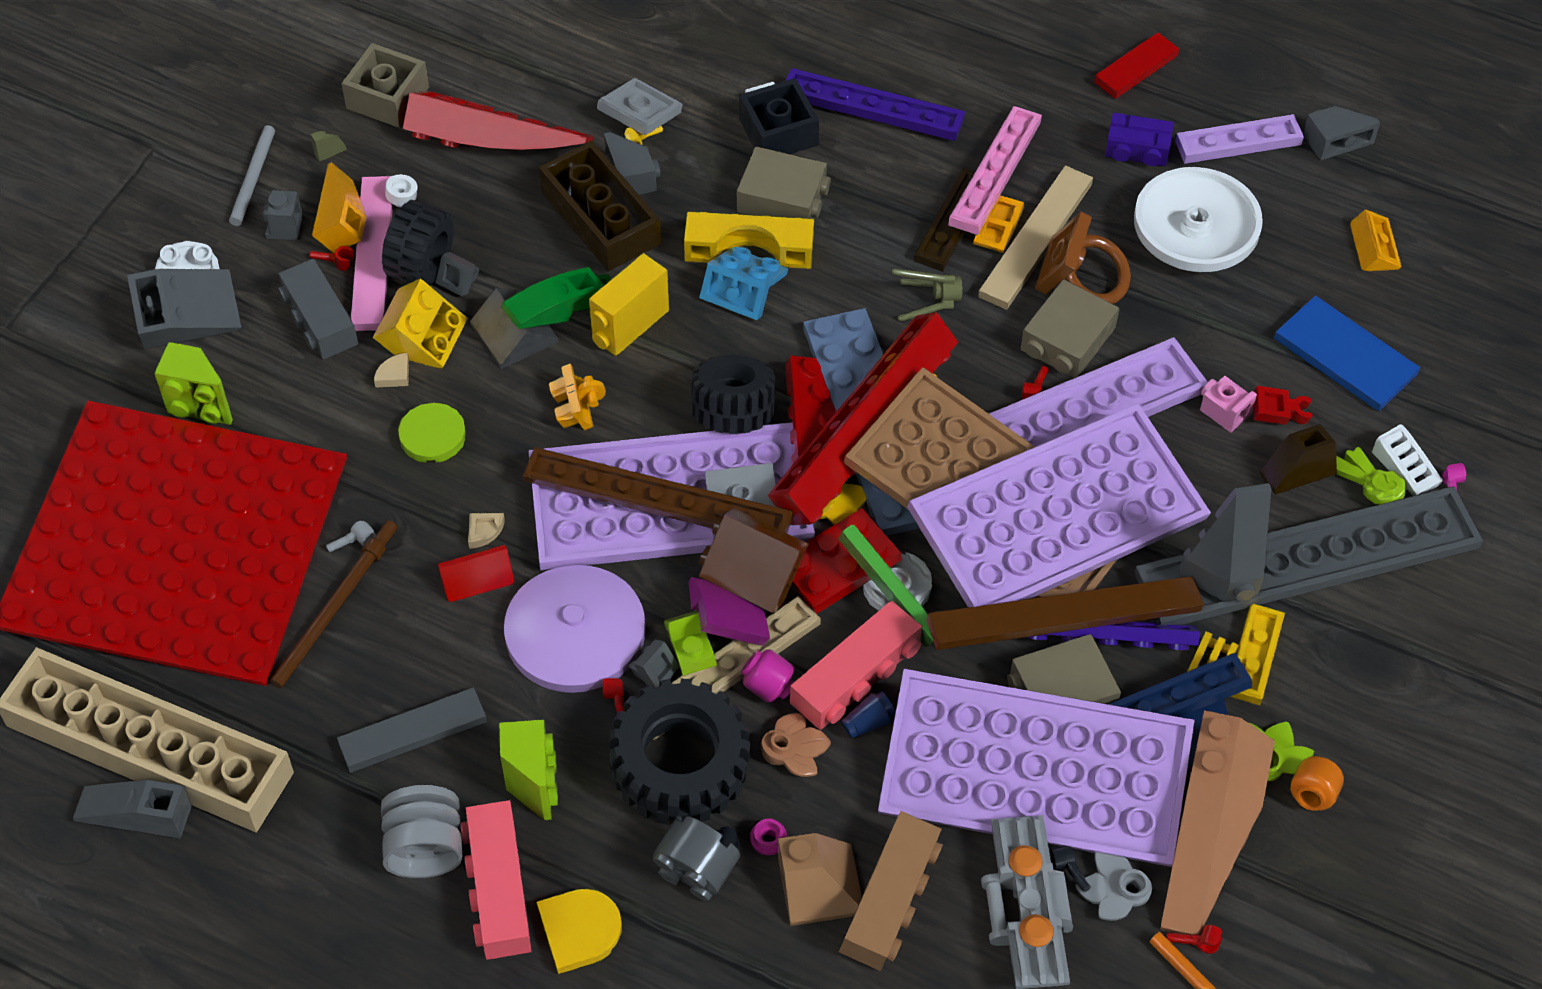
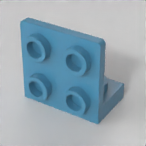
M730 248L707 264L699 298L758 320L762 317L769 287L785 277L788 268L781 266L780 262L773 258H760L752 255L751 251L746 248Z

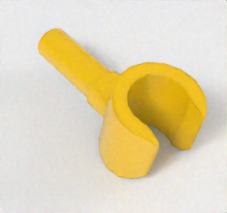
M660 126L647 135H643L629 127L625 130L624 135L626 139L643 145V139L663 132V128Z

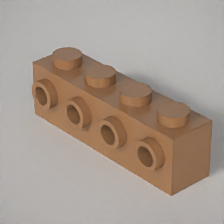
M900 810L839 953L881 971L886 959L894 961L902 943V940L896 938L900 926L907 929L916 910L915 907L910 906L914 894L921 897L930 877L923 873L927 862L934 865L943 844L936 842L941 828Z

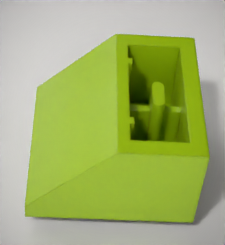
M168 342L154 373L167 413L180 418L191 417L212 424L222 423L231 425L233 419L221 379L202 349Z
M544 720L499 723L500 757L506 790L543 820H552L551 806L558 805L557 784L555 783V773L557 772L556 753L554 751L553 733L546 734Z

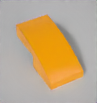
M1000 195L979 234L975 236L973 244L1004 253L1024 209V202Z

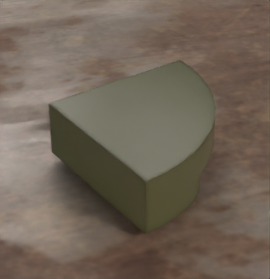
M325 131L310 134L314 154L319 162L347 150L346 145L338 135L326 134Z

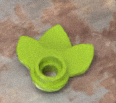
M1285 721L1273 725L1265 732L1256 725L1249 723L1275 741L1267 781L1278 779L1282 773L1295 774L1299 764L1304 759L1313 756L1314 751L1312 749L1294 746L1293 733L1289 722Z

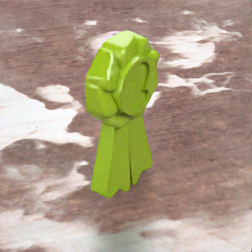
M1357 447L1354 451H1346L1344 459L1336 456L1337 475L1363 485L1364 496L1374 504L1381 505L1404 498L1405 480L1400 478L1394 471L1376 470L1361 448Z

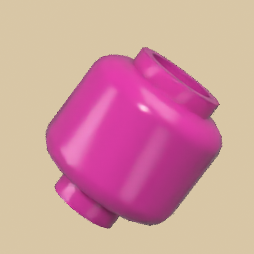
M766 649L763 652L756 650L741 670V673L744 675L743 685L765 702H772L777 697H780L782 700L785 699L790 693V685L794 683L791 679L794 673V666L771 649Z

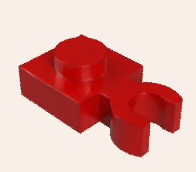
M1259 385L1253 391L1257 394L1254 404V420L1286 425L1292 419L1296 423L1307 424L1313 416L1312 413L1304 412L1300 409H1307L1310 405L1311 398L1307 396H1298L1295 399L1289 398V390Z

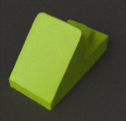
M699 611L664 620L683 676L717 666L707 633L701 632Z

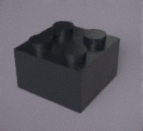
M796 78L739 94V121L754 149L756 146L792 154L819 145V119Z

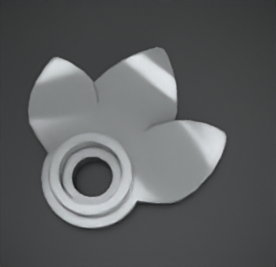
M1095 852V863L1098 873L1085 877L1091 888L1087 892H1083L1078 884H1076V890L1086 901L1100 904L1098 910L1099 918L1109 921L1126 917L1132 907L1145 904L1152 892V884L1149 878L1142 871L1132 869L1126 857ZM1134 886L1139 892L1131 893L1126 890V887Z

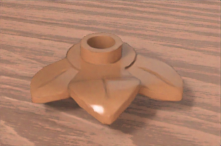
M791 713L777 720L774 730L764 735L760 746L764 759L770 764L784 765L794 775L809 777L817 775V766L813 758L823 754L829 748L831 741L822 731L812 727L806 728V719L802 714Z

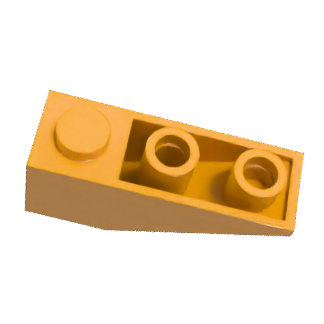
M331 162L327 167L312 236L335 253V250L340 246L349 247L362 241L367 216L353 180Z

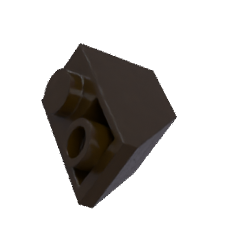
M1321 424L1291 433L1260 470V476L1266 484H1270L1271 490L1276 495L1337 474L1336 442Z

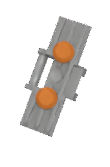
M1040 815L991 819L998 873L988 874L981 878L982 888L987 892L992 932L989 934L990 944L995 946L1009 945L1016 989L1070 985L1062 930L1064 933L1071 932L1073 930V923L1064 872L1053 870L1050 860L1044 817ZM1001 890H1012L1014 898L1018 899L1019 922H1008V925H1006Z

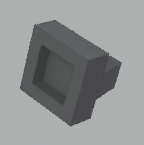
M447 252L442 255L436 284L463 296L469 293L470 285L477 280L479 268L475 264L451 252Z
M656 639L650 646H646L642 650L643 654L636 661H632L629 665L633 674L643 680L646 685H651L653 689L659 687V681L670 679L680 667L666 643Z

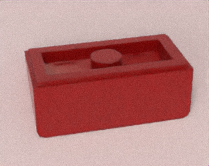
M506 545L438 564L441 582L449 602L514 584V576Z

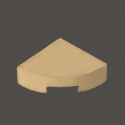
M408 353L395 355L380 365L374 377L375 388L408 386Z
M470 513L469 549L487 545L500 534L505 522L504 513Z

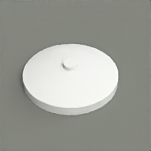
M1201 167L1173 169L1153 178L1140 192L1134 212L1135 230L1145 248L1155 257L1171 266L1194 272L1219 271L1243 261L1256 247L1263 221L1259 203L1245 185L1225 173Z

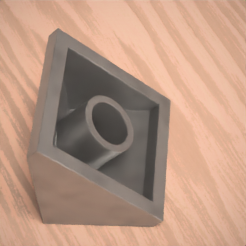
M495 288L470 323L501 369L558 343V337L549 325L518 329L501 308L502 303L517 294V292Z

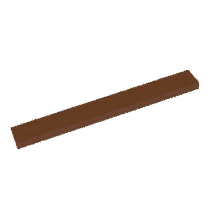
M534 447L523 473L525 482L713 529L720 514L724 515L733 508L785 533H788L793 518V513L790 510Z
M1189 576L933 612L928 614L926 621L936 650L1201 612L1204 603L1193 577Z

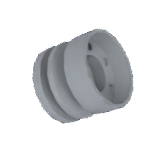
M414 785L393 791L382 800L381 829L385 833L382 839L383 866L388 872L407 878H429L450 872L461 864L462 841L461 833L458 831L460 825V815L458 814L460 806L459 798L454 792L439 786Z

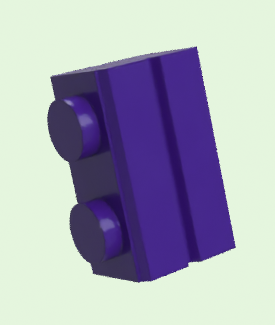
M1113 112L1105 157L1114 158L1117 161L1141 162L1148 166H1166L1174 122Z

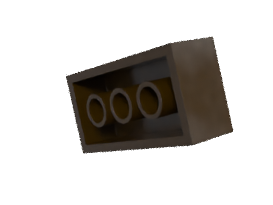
M593 141L539 166L542 194L608 272L661 245L660 219Z

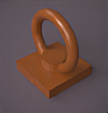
M1080 212L1051 237L1035 289L1047 294L1062 280H1066L1111 304H1115L1125 296L1129 289L1131 281L1130 267L1125 255L1116 244L1102 236L1087 234L1092 217ZM1086 247H1094L1104 251L1115 263L1118 271V281L1112 291L1103 294L1092 292L1077 278L1075 272L1085 257Z

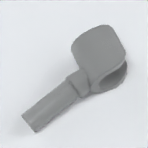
M358 521L352 526L350 533L326 546L329 552L349 543L351 544L356 540L364 546L368 539L374 538L376 534L367 522Z

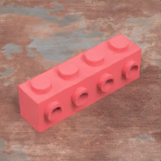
M891 600L790 685V704L819 730H822L828 723H836L844 715L849 705L854 701L860 702L870 692L871 686L880 679H887L894 672L899 662L905 657L907 659L913 657L921 647L922 626Z
M508 800L466 807L467 821L460 822L463 844H470L472 855L465 856L467 877L475 878L476 889L469 890L471 911H479L480 923L473 924L476 947H484L486 960L530 953L532 950L511 802Z

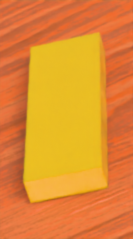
M1256 604L1250 605L1237 656L1252 679V688L1230 697L1261 705L1285 612Z

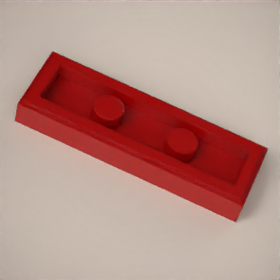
M1157 32L1096 74L1094 83L1116 99L1176 58L1180 48Z

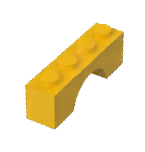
M687 212L684 238L685 261L709 263L730 248L756 246L771 253L780 262L781 266L811 269L814 219Z

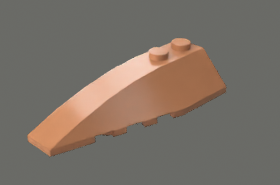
M1204 710L1160 930L1179 934L1200 935L1218 899L1219 893L1228 879L1256 819H1258L1262 811L1275 741L1242 718Z

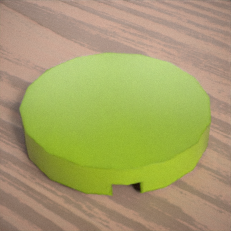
M428 403L417 406L402 418L398 429L402 449L409 457L418 462L426 463V460H435V463L446 461L455 456L465 442L464 420L457 410L446 404Z

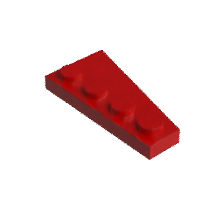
M791 355L785 363L787 395L791 397V405L788 408L789 418L792 419L793 430L790 432V442L794 445V454L791 456L793 465L835 414L836 410L817 358Z

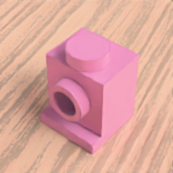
M1226 376L1218 382L1211 379L1201 392L1203 400L1200 410L1231 433L1252 414L1257 394L1253 391L1248 393Z

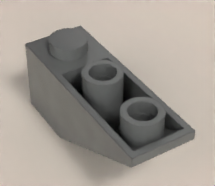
M139 780L85 786L73 820L181 839L192 805L184 786L178 784Z

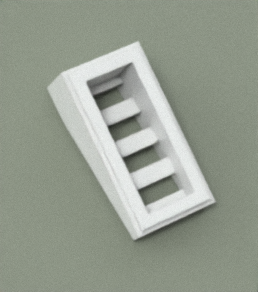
M1402 424L1376 439L1372 453L1389 471H1394L1400 478L1405 480V488L1413 496L1425 494L1442 484L1443 479ZM1404 454L1406 457L1400 460L1399 456ZM1413 464L1416 466V468L1410 471L1407 470ZM1423 474L1426 478L1417 483L1414 479Z

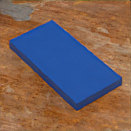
M1316 295L1280 327L1274 337L1275 340L1378 412L1415 378L1420 370L1418 365Z

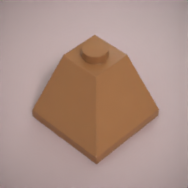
M817 833L778 838V861L790 926L854 917L862 900L851 844Z

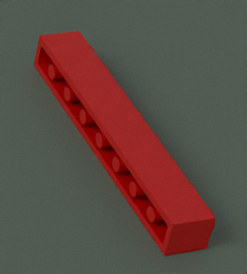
M937 312L917 315L912 319L767 496L776 507L792 511L793 518L790 525H811L823 515L822 510L841 493V487L847 479L857 473L843 463L846 455L922 367L933 374L939 365L945 363L950 358V352L956 346L958 340Z

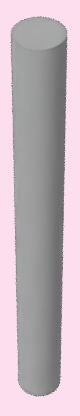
M266 125L263 127L229 222L234 226H240L275 134V129L272 126Z

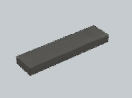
M473 687L337 737V740L351 773L487 722V719Z

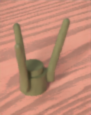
M902 269L892 270L893 275L916 278L901 279V285L933 287L934 299H940L941 301L940 303L898 316L899 321L913 319L917 315L928 314L942 309H953L954 302L962 300V280L960 276L939 275Z

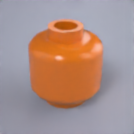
M1320 756L1308 757L1297 767L1291 780L1290 791L1293 798L1303 808L1311 811H1323L1331 808L1337 801L1343 787L1344 776L1336 763L1328 758Z

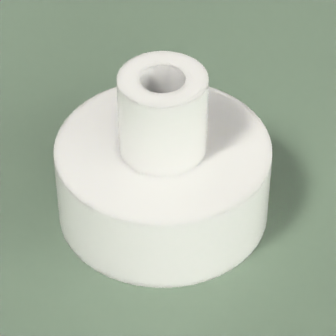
M402 174L390 177L385 187L386 199L399 208L409 200H416V181Z

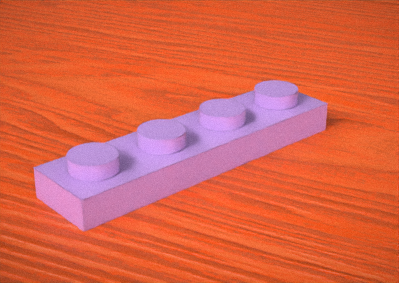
M1294 114L1180 132L1177 133L1175 142L1184 164L1298 146L1302 145L1304 136Z

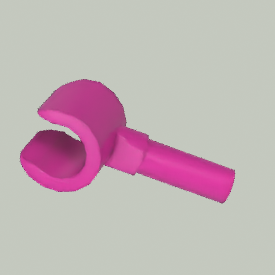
M1463 463L1449 464L1443 472L1442 479L1447 488L1454 486L1457 491V483L1465 482L1466 470Z

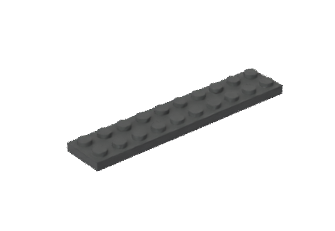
M1453 486L1270 532L1267 535L1264 579L1258 596L1247 601L1232 600L1224 602L1197 587L1204 603L1201 612L1154 619L1160 625H1183L1249 608L1251 604L1261 605L1480 549L1483 539ZM1183 554L1136 566L1134 574L1138 583L1180 578L1179 569Z

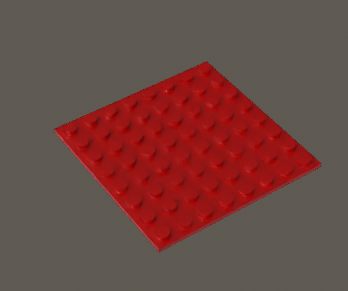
M87 400L1 599L0 630L267 686L343 472L347 454Z

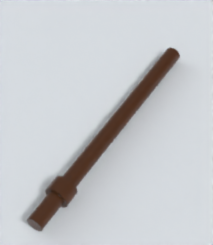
M387 520L376 536L369 538L361 549L362 555L270 679V682L275 687L281 689L372 563L378 562L385 553V545L398 529V526L393 521Z

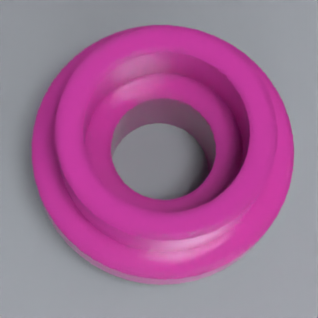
M763 819L752 828L750 842L758 853L762 855H775L778 853V838L787 837V832L778 821ZM770 835L775 840L773 842H765L762 838Z

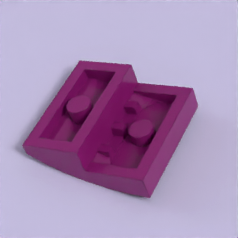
M691 577L689 580L691 610L699 611L701 632L761 646L766 644L770 639V634L762 607L709 581Z

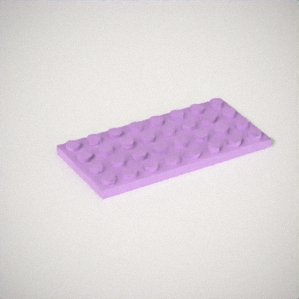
M1139 403L910 500L907 506L968 608L1031 599L1207 519L1211 513Z
M793 423L764 425L759 430H751L750 433L745 434L706 431L544 449L706 490L705 471L773 463L775 484H777L792 466L791 456L794 454V445L790 442V432L793 430ZM529 450V458L533 450ZM532 483L540 570L567 565H594L703 553L707 545H712L716 536H713L711 528ZM813 524L790 525L787 533L804 542L810 541L815 537Z
M904 669L878 814L898 817L901 810L927 823L993 834L991 819L1043 815L1048 845L1070 846L1075 850L1091 853L1099 852L1126 857L1130 860L1172 867L1194 720Z

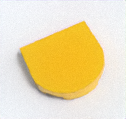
M579 889L537 902V908L558 974L603 960L611 953V950L615 947L621 936L622 923L620 912L616 904L599 891Z

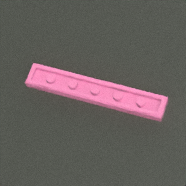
M1016 106L1012 107L950 215L949 226L976 235L979 234L1039 127L1042 115Z
M392 176L362 177L360 200L367 218L362 241L357 243L351 312V320L355 326V331H376L386 313L388 275L383 271L382 249L388 227L392 221L393 204L385 196L386 182Z

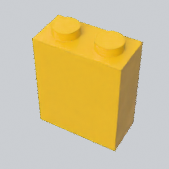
M644 253L589 298L592 339L599 348L607 349L617 356L669 311L667 269Z

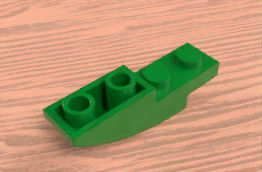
M589 267L572 270L545 279L524 289L504 301L501 308L518 329L567 322L574 311L590 309L589 298L611 281L612 278L608 273L595 275Z

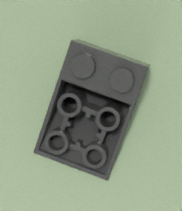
M160 268L127 275L138 335L144 349L168 345V342L178 343L242 330L232 278L228 269Z

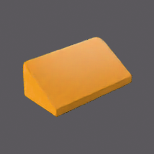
M1369 210L1361 212L1350 223L1361 269L1364 271L1400 269L1401 262L1389 218Z

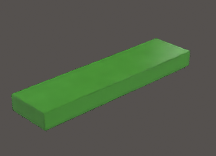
M851 524L842 531L838 540L889 601L892 600L922 626L921 640L928 647L934 641L926 621L928 617L927 612L856 526Z

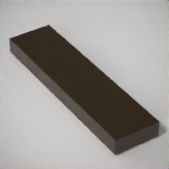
M962 169L916 250L914 262L942 272L944 271L965 233L964 230L949 226V217L975 174L974 171Z

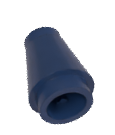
M880 691L876 695L871 693L846 718L841 720V724L849 737L853 739L856 736L890 724V719L895 717L896 711L884 692Z

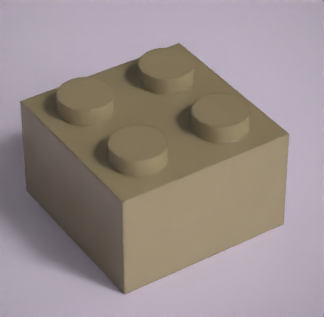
M374 43L369 46L341 83L346 109L399 128L405 119L410 92L427 91L429 88L425 61Z

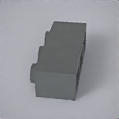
M314 258L278 273L281 286L277 288L283 304L285 306L290 304L292 307L290 310L291 316L298 328L303 326L306 331L303 334L311 350L316 349L322 360L358 345L355 326Z

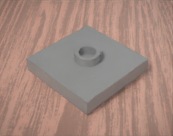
M633 78L600 98L597 103V109L641 134L647 135L680 114L683 104L646 83Z
M773 463L705 471L707 490L776 507L767 496L776 485Z

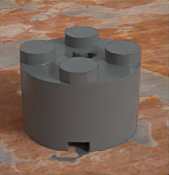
M679 815L654 851L653 861L661 867L658 874L663 879L674 885H677L681 880L691 886L690 892L702 901L709 902L712 896L717 895L740 858V853L732 843L728 848L722 845L719 840L723 835L710 826L688 816L682 821Z

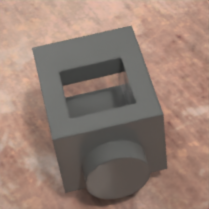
M272 190L268 198L269 203H265L263 210L264 221L268 222L265 234L266 239L298 240L303 219L298 192Z

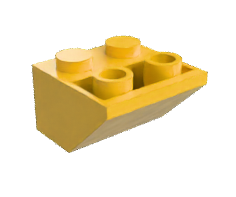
M420 278L397 290L373 338L394 355L408 353L409 361L440 369L444 367L468 318Z

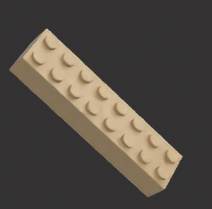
M37 647L0 698V715L7 727L134 781L153 780L183 785L191 805L256 833L294 773L287 751Z

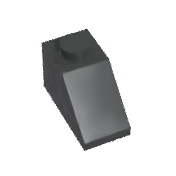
M1333 106L1308 114L1303 136L1321 161L1374 144L1380 122L1377 118Z
M604 133L607 159L639 195L657 191L656 178L661 177L660 167L657 159L652 160L648 148L614 133Z

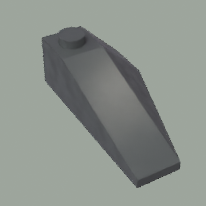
M1269 483L1235 488L1216 511L1215 516L1217 520L1211 528H1203L1198 534L1200 542L1196 547H1188L1184 552L1179 569L1180 578L1192 576L1198 588L1224 602L1232 600L1247 601L1258 596L1265 570L1271 486Z

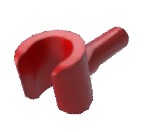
M340 246L335 250V253L310 251L309 257L311 259L333 262L338 270L346 271L350 267V260L353 259L354 252L348 246Z
M1046 366L1041 367L1034 383L1024 382L1022 400L1041 392L1043 381L1049 371Z
M604 678L603 698L615 699L617 712L624 711L623 682L619 678Z
M1205 925L1201 935L1167 932V939L1172 943L1192 944L1204 953L1213 954L1219 949L1221 944L1222 930L1214 925Z

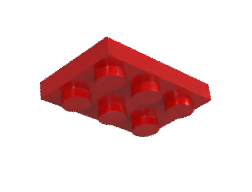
M863 508L806 542L809 545L791 585L816 614L871 580L838 540L842 531L851 524L856 526L889 568L902 561L901 552Z

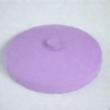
M567 565L547 570L529 580L519 589L511 600L506 612L504 635L507 650L514 665L532 682L554 691L586 692L603 687L604 678H619L630 669L629 665L632 661L637 660L644 644L645 617L638 596L623 579L601 568L587 565Z

